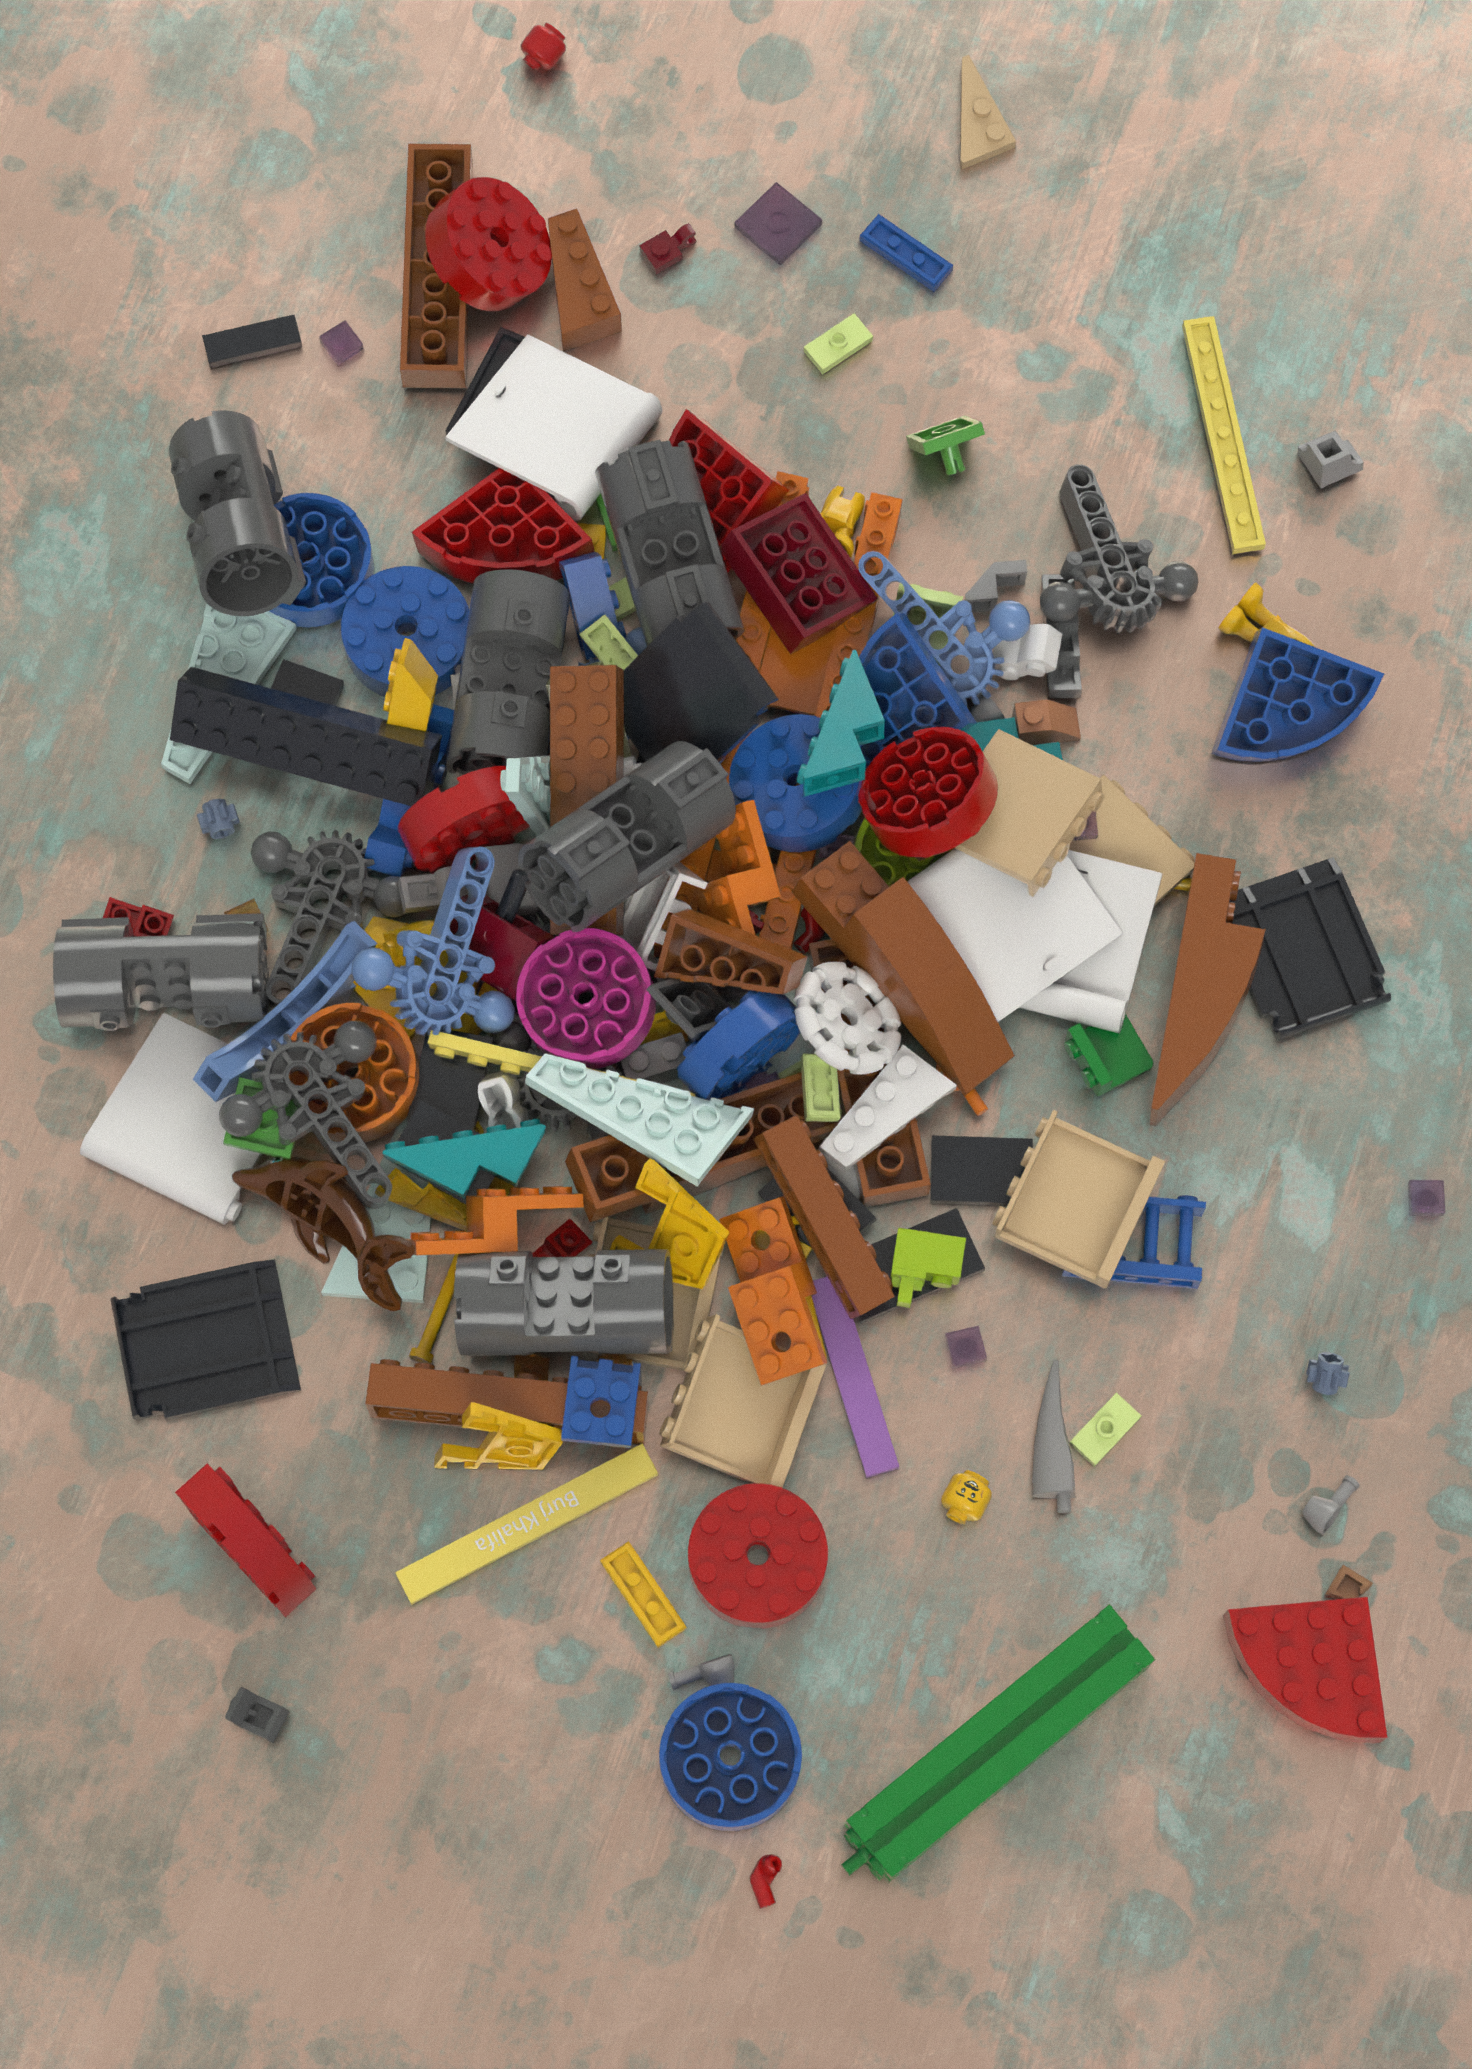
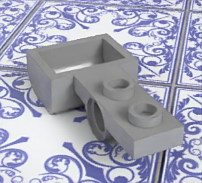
M524 844L485 847L491 851L495 860L494 869L485 895L498 903L502 899L512 872L515 869L525 871V867L521 868L518 865V854ZM475 857L476 865L478 867V858ZM452 866L441 868L434 874L400 877L398 887L403 913L438 909ZM465 886L460 890V898L468 895V890ZM528 890L517 912L519 916L534 915L538 911V906Z

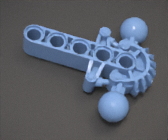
M876 551L864 554L859 560V572L895 614L904 613L908 618L909 611L913 607L919 606L924 608L926 611L925 621L920 625H912L933 657L941 665L940 668L966 707L968 705L966 698L970 697L975 706L980 704L977 694L980 692L985 698L989 699L991 694L985 689L988 684L995 689L999 687L997 682L991 680L993 674L996 676H1003L1004 674L1002 670L995 669V664L1005 662L1003 657L994 658L992 649L1002 640L1007 642L1017 641L1026 634L1030 626V614L1026 607L1014 600L998 603L990 612L989 626L980 633L977 632L974 625L976 621L972 613V606L968 601H959L939 618L885 556ZM871 558H879L883 563L882 571L876 576L868 575L865 570L866 562ZM893 582H899L904 586V595L899 600H891L887 596V587ZM962 625L966 626L969 632L964 646L955 636ZM936 631H943L948 637L947 645L942 649H934L930 644V636ZM958 655L966 656L969 660V669L963 674H957L951 668L952 660Z
M467 847L457 852L430 935L415 930L398 933L397 943L403 947L406 965L400 968L396 967L388 953L374 947L362 950L352 962L351 973L356 983L362 988L371 991L380 990L387 985L396 988L397 999L390 1002L392 1007H400L395 1017L397 1019L406 1018L404 1026L407 1029L415 1027L416 1034L424 1035L427 1032L430 1036L431 1030H433L432 1033L434 1035H439V1032L450 1034L451 1027L454 1029L462 1027L460 1017L464 1012L473 1016L476 1025L480 1029L493 1034L504 1031L514 1020L515 1008L508 996L499 991H489L481 996H477L472 986L474 982L480 980L483 974L491 973L495 968V962L492 958L468 949L494 869V856L485 847ZM473 854L476 855L479 862L475 871L470 865V858ZM463 886L468 890V899L465 903L460 898V890ZM453 918L458 922V931L454 935L450 931V922ZM443 950L448 954V962L444 967L439 960ZM414 956L422 960L420 966L414 964ZM461 971L468 972L466 974L468 977L464 983L458 982ZM432 983H435L438 987V994L434 999H432L429 993Z

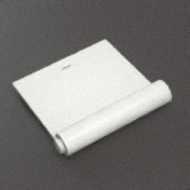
M527 334L447 434L446 441L554 495L555 502L573 520H580L601 494L595 475L597 467L603 462H608L609 466L614 464L619 459L618 454L628 451L629 447L638 445L661 416L663 410L659 399L654 394L646 393Z
M956 848L907 881L932 913L964 960L981 988L997 1022L1123 934L1068 855L1062 862L1056 863L1052 869V875L1048 884L1044 888L1040 887L1034 897L1029 895L1028 884Z
M1069 850L1068 857L1123 934L1019 1008L1120 1033L1163 873Z
M163 1013L87 1132L80 1148V1154L223 1225L229 1220L235 1221L242 1208V1203L239 1202L241 1187L233 1182L232 1174L241 1169L254 1168L262 1154L223 1144L226 1130L222 1128L220 1123L219 1110L222 1103L229 1097L234 1096L235 1093L215 1102L193 1080L206 1056L221 1049L228 1043Z

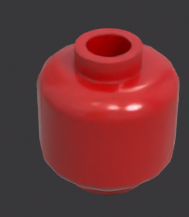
M545 23L544 26H533L520 45L525 55L523 61L535 71H538L540 67L545 70H552L566 51V45L563 42L565 36L548 23Z

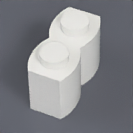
M1033 624L1029 626L1026 634L1017 641L1007 642L1002 640L994 647L993 655L994 658L1003 657L1005 662L995 664V669L1002 670L1004 674L1000 677L1006 680H1017L1019 677L1026 675L1042 677L1045 673L1055 671L1062 633L1049 624Z
M503 1071L487 1074L478 1084L479 1101L486 1113L489 1114V1127L506 1125L507 1130L520 1128V1122L529 1120L527 1108L520 1105V1085L515 1074Z

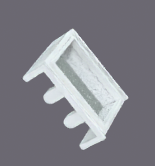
M680 862L627 898L624 903V936L619 937L636 950L646 968L656 971L659 960L650 952L654 943L661 945L664 943L667 931L661 929L668 912L674 914L688 908L691 909L690 905L675 898L682 881L705 889L708 884Z

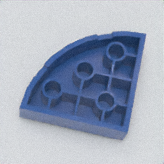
M896 613L876 630L866 643L867 645L862 650L859 659L885 720L884 739L860 745L866 761L865 771L884 748L894 741L898 745L914 737V731L931 727H950L966 731L977 723L906 614Z
M1262 627L1255 632L1211 754L1235 761L1266 762L1287 759L1310 751L1340 734L1359 716L1374 697L1384 673Z

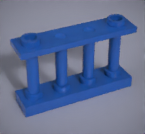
M1189 1195L1178 1196L1177 1199L1149 1197L1143 1209V1212H1146L1143 1258L1139 1262L1126 1261V1257L1122 1254L1110 1281L1198 1289L1202 1281V1268L1194 1267V1264L1191 1262L1193 1216L1202 1217L1206 1209V1202L1198 1201L1197 1197ZM1160 1213L1180 1215L1177 1261L1173 1265L1160 1264V1260L1157 1259ZM1062 1269L1063 1277L1081 1278Z

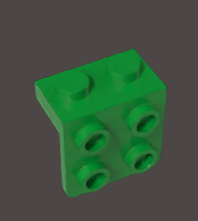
M1126 1014L1120 1033L1092 1026L1083 1029L1081 1024L1078 1023L1068 1029L1064 1040V1046L1072 1060H1076L1081 1069L1080 1073L1083 1081L1088 1088L1093 1089L1097 1097L1151 1070L1154 1064L1153 1059Z

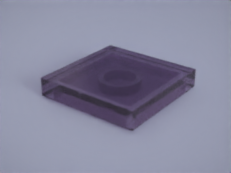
M778 182L774 183L734 222L736 230L779 265L788 259L822 225V219Z

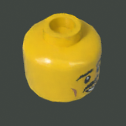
M970 1470L954 1474L941 1496L942 1505L948 1510L946 1516L959 1524H965L966 1520L973 1522L980 1520L992 1498L991 1490L988 1487L989 1481Z

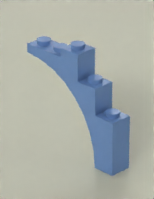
M355 921L347 924L330 949L302 982L270 1011L264 1019H261L226 1046L206 1056L193 1080L215 1102L236 1093L239 1077L252 1080V1073L261 1071L254 1066V1062L256 1059L265 1060L261 1055L262 1048H267L274 1052L271 1047V1040L276 1039L281 1045H284L283 1035L288 1033L292 1036L298 1026L312 1014L326 1007L347 1002L356 987L353 984L355 979L351 973L353 960L362 950L371 947L375 948L378 943Z

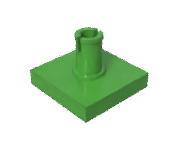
M964 415L907 435L906 438L910 449L924 455L940 451L946 475H952L957 473L956 470L962 472L966 469L958 444L985 435L982 422Z
M239 1077L235 1095L246 1094L252 1097L263 1089L262 1082ZM292 1100L285 1109L286 1115L290 1117L298 1110ZM269 1109L263 1113L262 1123L253 1134L246 1137H236L226 1131L223 1144L291 1160L295 1141L290 1145H283L279 1142V1129L276 1121L278 1114Z

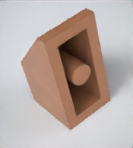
M1047 699L1014 703L1012 717H1015L1020 740L1031 745L1081 740L1076 708Z

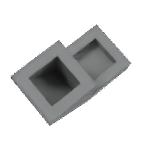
M1026 560L994 562L965 594L964 600L971 604L972 613L992 611L998 601L997 587L1025 585L1027 576Z

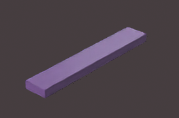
M828 1277L813 1280L817 1294L812 1295L821 1335L865 1477L870 1478L899 1469V1463L854 1319L849 1318Z

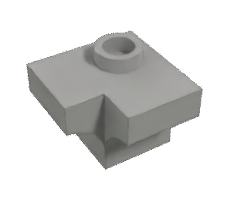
M1336 430L1298 446V456L1320 488L1363 470L1364 462L1349 440L1343 441Z

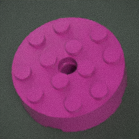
M585 928L580 932L568 930L559 933L560 936L548 941L543 946L541 944L530 955L522 968L516 991V1002L520 1019L535 1045L544 1054L584 1063L587 1068L591 1069L615 1064L638 1048L652 1026L656 1011V1000L646 990L653 984L652 978L636 950L615 934L594 928ZM588 992L594 993V998L590 1002L583 1005L578 1002L583 994Z

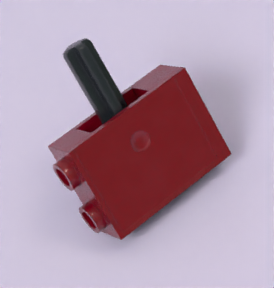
M515 869L512 872L500 903L485 895L468 948L476 953L492 958L495 962L494 970L491 973L483 974L480 980L513 1000L516 999L518 979L524 964L541 944L543 946L554 938L551 934L517 914L527 891L524 883L529 880L526 871ZM468 895L461 897V900L464 903L468 899ZM453 918L450 925V931L453 935L458 931V922L455 918Z

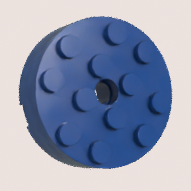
M298 493L282 498V501L274 504V507L283 515L289 536L295 538L306 584L291 605L282 603L270 610V612L290 620L297 627H319L334 623L342 619L348 599L356 593L357 589L361 587L367 578L374 574V559L369 534L356 513L338 499L317 493ZM306 558H313L309 561H305V563L302 562Z
M416 566L393 567L367 578L361 587L357 589L356 593L348 599L341 620L344 650L354 675L368 689L385 697L390 682L388 681L395 648L402 649L404 638H407L414 642L438 674L435 695L449 688L452 685L450 675L456 674L455 668L462 662L469 608L462 593L443 575ZM403 632H405V633H407V632H412V633H414V634H412V635H410V636H404V635H402Z
M796 714L773 719L755 729L739 746L732 760L729 786L733 793L735 805L754 800L766 845L774 849L787 852H807L825 847L836 841L837 836L845 831L849 825L853 826L862 811L858 800L862 781L805 797L803 794V784L794 786L797 784L801 765L808 764L810 756H808L810 742L813 737L818 738L821 730L818 728L820 717Z
M750 990L742 997L739 1002L740 1005L732 1010L730 1007H727L720 1012L714 1020L717 1024L700 1041L693 1042L683 1052L686 1058L676 1068L678 1079L691 1093L696 1094V1097L709 1101L711 1097L721 1099L744 1091L773 1066L769 1060L777 1053L786 1052L800 1035L794 1013L797 1007L785 994Z
M721 1683L708 1686L687 1697L674 1710L668 1720L660 1742L659 1761L661 1776L667 1793L674 1804L687 1817L698 1824L720 1831H740L753 1828L776 1815L790 1799L796 1787L802 1762V1747L799 1733L787 1710L771 1695L740 1683ZM733 1747L740 1752L741 1759L736 1765H726L720 1759V1754L725 1748Z

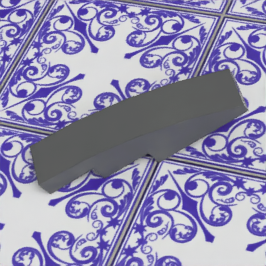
M1044 574L1041 576L1042 591L1054 582H1066L1075 587L1074 578L1066 580L1060 574ZM1078 613L1066 622H1053L1043 614V624H1049L1062 633L1056 670L1046 673L1048 698H1081Z

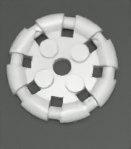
M844 962L822 963L815 966L813 972H807L802 977L794 996V1001L797 1003V1008L794 1011L795 1018L805 1042L809 1040L816 1049L814 1053L825 1063L840 1071L848 1069L851 1074H869L881 1070L884 1064L890 1063L895 1057L901 1042V1034L898 1032V1027L901 1025L900 1016L888 996H884L878 988L879 985L868 972L857 966L852 968L846 967ZM843 980L847 981V985L843 986ZM869 995L876 1005L873 1007L865 996ZM841 1013L850 1019L851 1025L846 1024L842 1020ZM878 1028H884V1032L878 1031Z

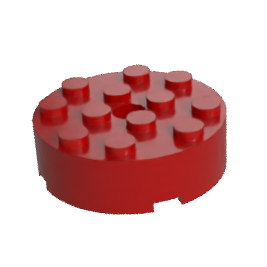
M490 177L470 179L440 199L428 216L425 237L431 263L444 284L448 282L460 294L458 298L466 304L485 311L505 310L536 291L546 280L551 267L552 251L545 219L539 214L530 200L508 182Z
M931 727L913 732L914 737L898 745L895 741L892 742L873 759L865 771V780H862L858 800L863 814L876 837L891 852L907 857L929 858L953 849L980 831L995 806L998 795L997 778L976 740L969 734L950 727Z
M506 766L487 767L457 777L459 784L442 793L439 787L417 801L403 815L398 824V831L415 866L419 870L434 874L441 868L452 866L457 852L463 848L513 844L515 842L514 837L519 832L530 827L527 821H524L522 814L517 811L514 803L509 800L505 791L501 789V771L506 770ZM473 854L470 858V865H472L473 861L475 860V854Z
M764 1483L737 1486L714 1498L696 1519L688 1544L689 1574L699 1598L716 1616L739 1627L772 1628L785 1624L799 1616L810 1606L819 1593L828 1562V1545L825 1531L813 1509L791 1491ZM755 1549L765 1551L768 1557L767 1561L761 1565L752 1564L747 1557L750 1551Z

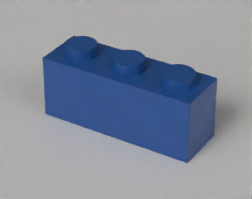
M592 552L559 561L564 586L570 593L569 606L581 654L586 660H589L590 656L592 658H596V656L579 634L603 615L608 617L624 639L626 637L623 622H617L615 609H619L615 590H609L607 578L611 577L607 558L602 559L601 555L597 552Z

